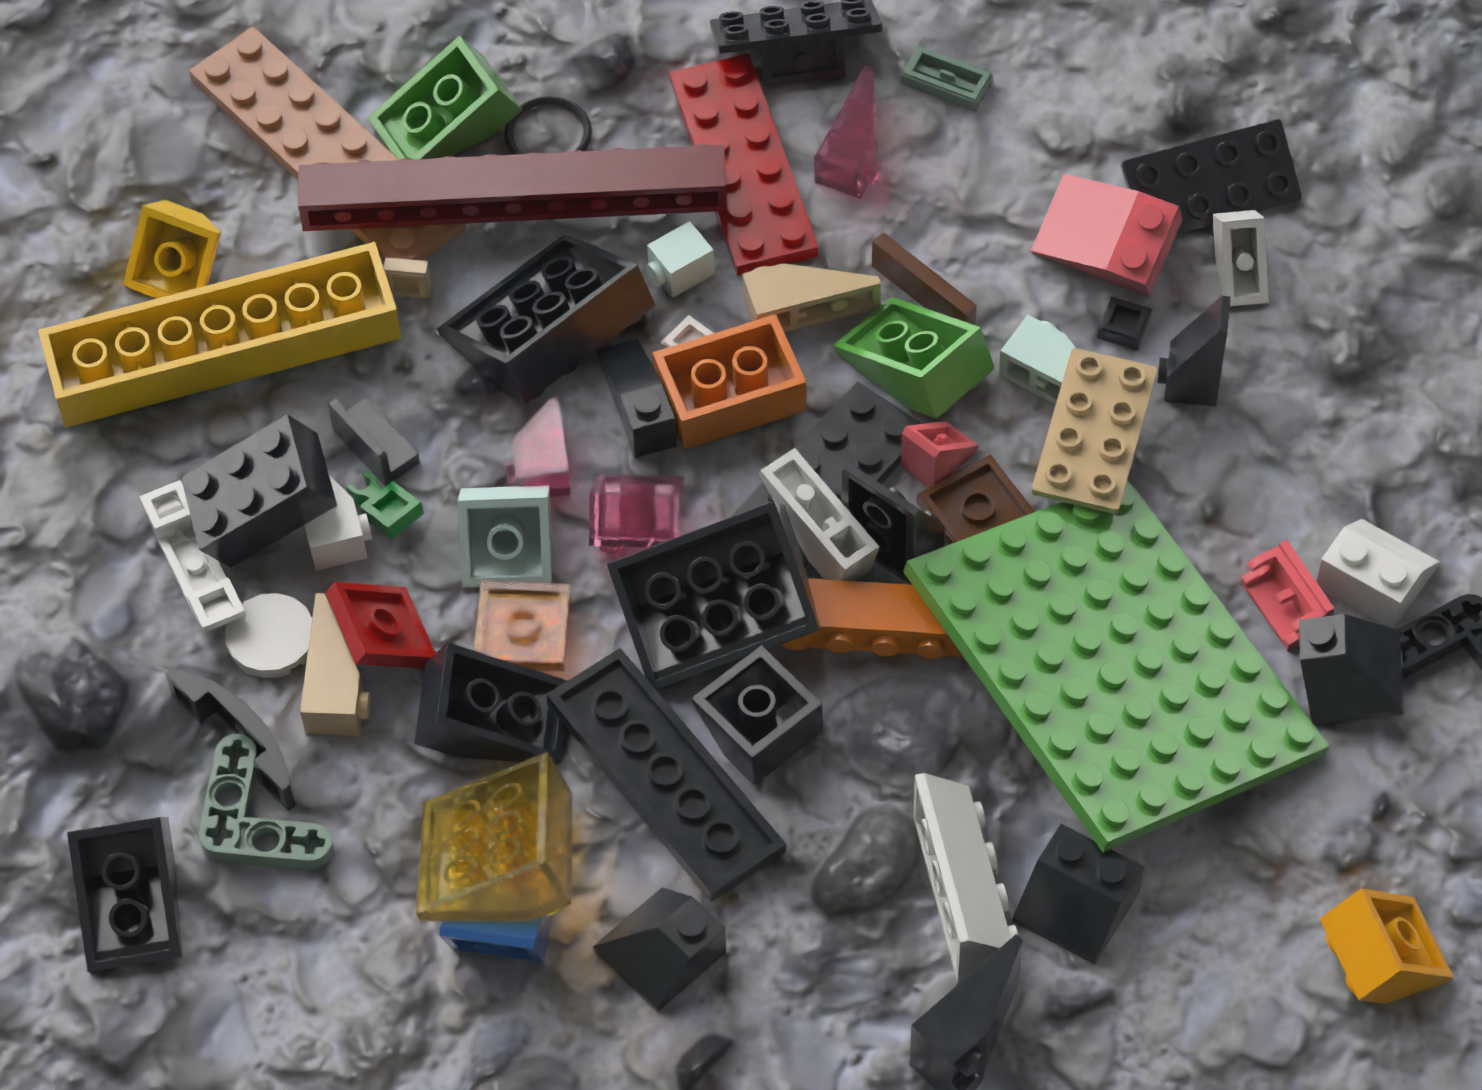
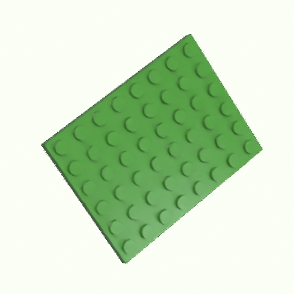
M1127 480L1120 510L1117 514L1060 502L908 560L905 565L904 574L1102 852L1325 756L1330 747L1129 480Z

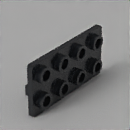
M812 0L801 3L798 8L784 9L781 6H768L760 9L759 13L743 15L742 12L731 11L719 15V18L710 20V29L720 54L759 49L764 87L846 77L843 37L883 31L882 21L872 0H840V2L824 4L822 1Z
M1280 119L1131 158L1121 163L1127 189L1139 191L1179 206L1183 220L1177 234L1213 225V214L1250 210L1261 212L1302 199L1284 127Z

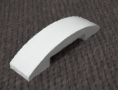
M181 480L139 496L170 569L203 632H208L246 616L240 599L229 577H226L219 561L201 552L198 548Z

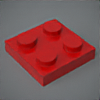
M334 582L325 592L356 665L425 669V664L436 654L406 587Z

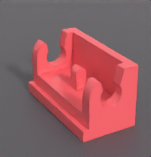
M1287 540L1279 543V546L1254 557L1247 563L1251 571L1241 576L1240 583L1287 651L1300 646L1299 620L1332 616L1334 614V606Z

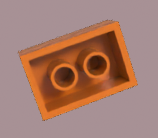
M776 314L652 352L653 367L662 382L674 414L676 434L683 450L807 411L806 380Z

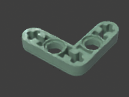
M230 734L224 737L218 743L215 750L199 828V841L205 856L219 863L306 871H315L326 867L333 859L334 844L329 830L323 825L249 817L257 777L253 762L258 757L257 748L254 741L243 734ZM242 750L245 756L240 757L238 761L237 772L239 776L232 774L233 769L230 757H234L236 751ZM226 789H236L242 793L240 801L233 806H222L217 803L216 799ZM221 819L226 821V830L229 838L224 839L222 845L216 846L213 839L218 838L220 835ZM263 834H273L280 839L278 846L269 852L258 851L254 848V843ZM288 837H293L294 844H291V853H288ZM311 840H319L320 847L315 848L314 854H306L305 847L310 846Z

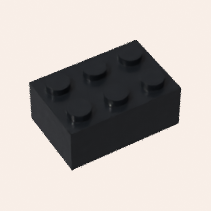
M288 414L181 477L199 550L230 568L337 506L318 433Z

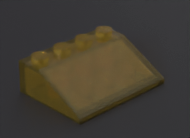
M548 752L423 802L416 915L420 921H531L543 915H553L564 907L571 905L573 793Z

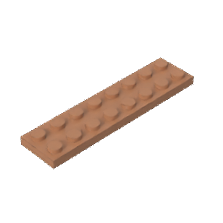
M254 26L189 70L191 81L297 180L299 165L319 162L330 164L351 163L361 160L371 162L399 160ZM465 224L350 230L365 244L375 242L379 256L383 261H385V258L424 261L464 232L466 226Z

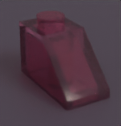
M551 398L511 440L513 458L504 460L508 485H550V497L571 495L559 398Z

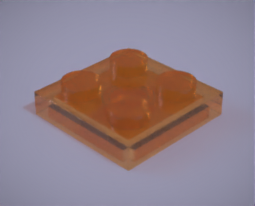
M481 581L474 651L534 670L564 671L571 604V585Z

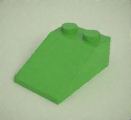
M458 36L367 118L392 154L399 160L403 158L434 159L452 156L492 137L523 109L485 56L461 36Z
M895 297L887 300L833 345L838 355L903 406L935 419L948 411L956 401L970 389L976 387L983 378L995 369L981 327Z

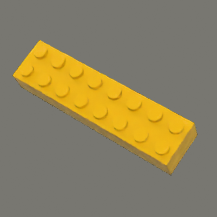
M375 242L38 330L65 428L401 339L397 308Z

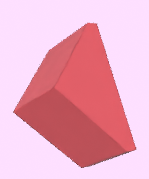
M947 421L906 426L902 432L901 467L929 488L957 471L976 452L979 445Z

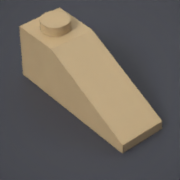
M784 263L771 267H758L751 272L742 274L743 300L751 322L776 314L784 332L878 309L881 306V282L879 276Z
M316 593L300 709L305 734L360 736L362 719H369L371 694L370 692L363 691L360 673L325 594Z

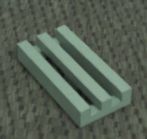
M918 45L901 74V84L976 112L979 108L980 100H983L986 96L987 87L990 88L993 83L994 73ZM921 62V63H923V64H926V65L932 66V67H934V68L940 69V71H937V70L931 69V68H929V67L923 66V65H921V64H919V63ZM955 75L966 80L972 81L974 83H977V85L958 79L955 77Z

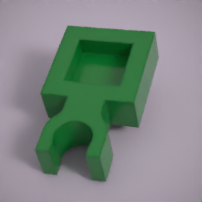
M369 471L363 474L367 488L357 489L351 483L346 486L347 493L353 498L354 503L360 506L361 513H366L368 522L390 539L424 515L422 503L394 481L384 488L380 487L377 478Z

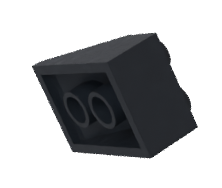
M848 462L841 468V502L879 545L874 561L912 585L903 572L907 561L944 547L945 526L930 511H922L908 502L898 490L892 487H885Z
M447 642L425 664L414 744L454 757L559 765L562 762L566 726L547 705L546 694L568 680Z
M156 817L67 832L87 972L182 957L176 867L169 818Z
M1017 934L911 1025L909 1065L935 1090H976L984 1080L985 1069L1019 982L1023 940Z

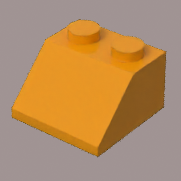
M1361 888L1319 918L1327 934V945L1338 957L1346 973V984L1359 1001L1387 1004L1445 984L1454 978L1414 897Z

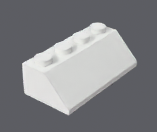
M922 773L915 775L913 819L957 983H960L1015 934L1018 935L1015 925L1007 926L1004 912L1009 911L1008 897L1004 884L995 883L992 870H997V859L992 842L984 843L981 829H986V820L981 802H973L968 785Z

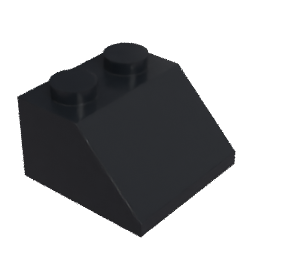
M762 645L692 697L694 707L723 755L753 785L823 733L822 703Z
M1060 823L1036 862L1012 921L1095 965L1140 893L1144 866L1112 849L1102 852L1094 840Z

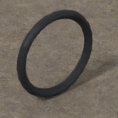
M555 96L537 97L521 104L520 106L523 110L505 125V143L512 155L524 154L513 140V128L517 119L524 112L539 105L563 106L573 111L579 117L584 131L583 138L575 150L585 151L592 135L591 121L579 105L568 99Z

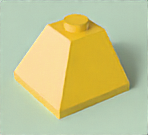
M163 200L143 205L122 286L157 299L207 286L222 232L202 213L173 202Z

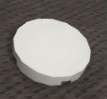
M280 593L260 594L242 603L246 616L227 623L225 627L227 650L233 661L246 674L263 679L283 677L292 673L291 669L297 667L300 663L302 666L307 661L312 616L307 607L294 597Z

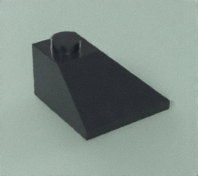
M1346 614L1299 620L1300 663L1311 721L1314 726L1404 715L1402 634L1400 630Z
M661 887L593 946V951L656 1012H659L727 952L725 927L692 896Z

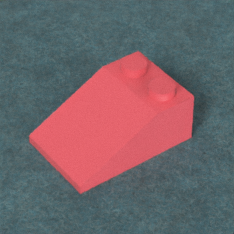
M1063 174L1031 252L1150 297L1183 219L1179 206L1139 191Z

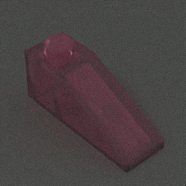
M866 65L814 157V183L861 199L868 184L874 185L877 182L882 168V162L877 160L878 139L873 68Z

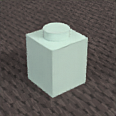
M690 221L647 245L648 264L645 266L646 272L653 284L657 287L662 285L671 298L715 275L714 249Z

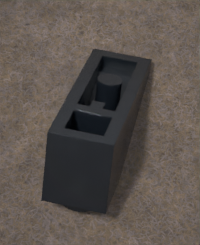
M1231 296L1219 297L1170 341L1168 358L1160 357L1157 383L1165 384V402L1216 407L1228 333Z
M635 339L598 350L597 356L634 457L637 458L677 447L674 414L662 382L640 341Z

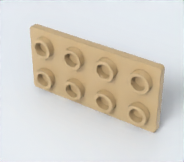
M1078 348L1071 350L1032 485L1033 495L1112 514L1119 512L1157 374L1155 366Z

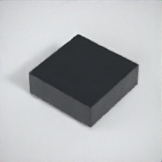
M1111 296L1099 325L1097 338L1138 350L1150 322L1152 308Z

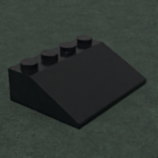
M565 233L439 326L437 331L446 342L501 392L526 404L530 400L540 397L547 387L563 375L573 372L578 364L592 353L606 347L610 340L625 328L639 322L642 316L656 305L638 264Z
M776 501L766 503L607 563L644 675L656 690L743 659L761 645L767 650L821 630L798 541L785 505Z

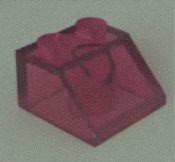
M597 474L589 493V546H599V550L605 553H621L626 551V547L647 549L681 536L685 476Z

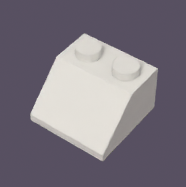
M1360 519L1345 526L1324 554L1320 562L1316 582L1322 591L1381 624L1395 629L1438 568L1440 561L1371 523Z

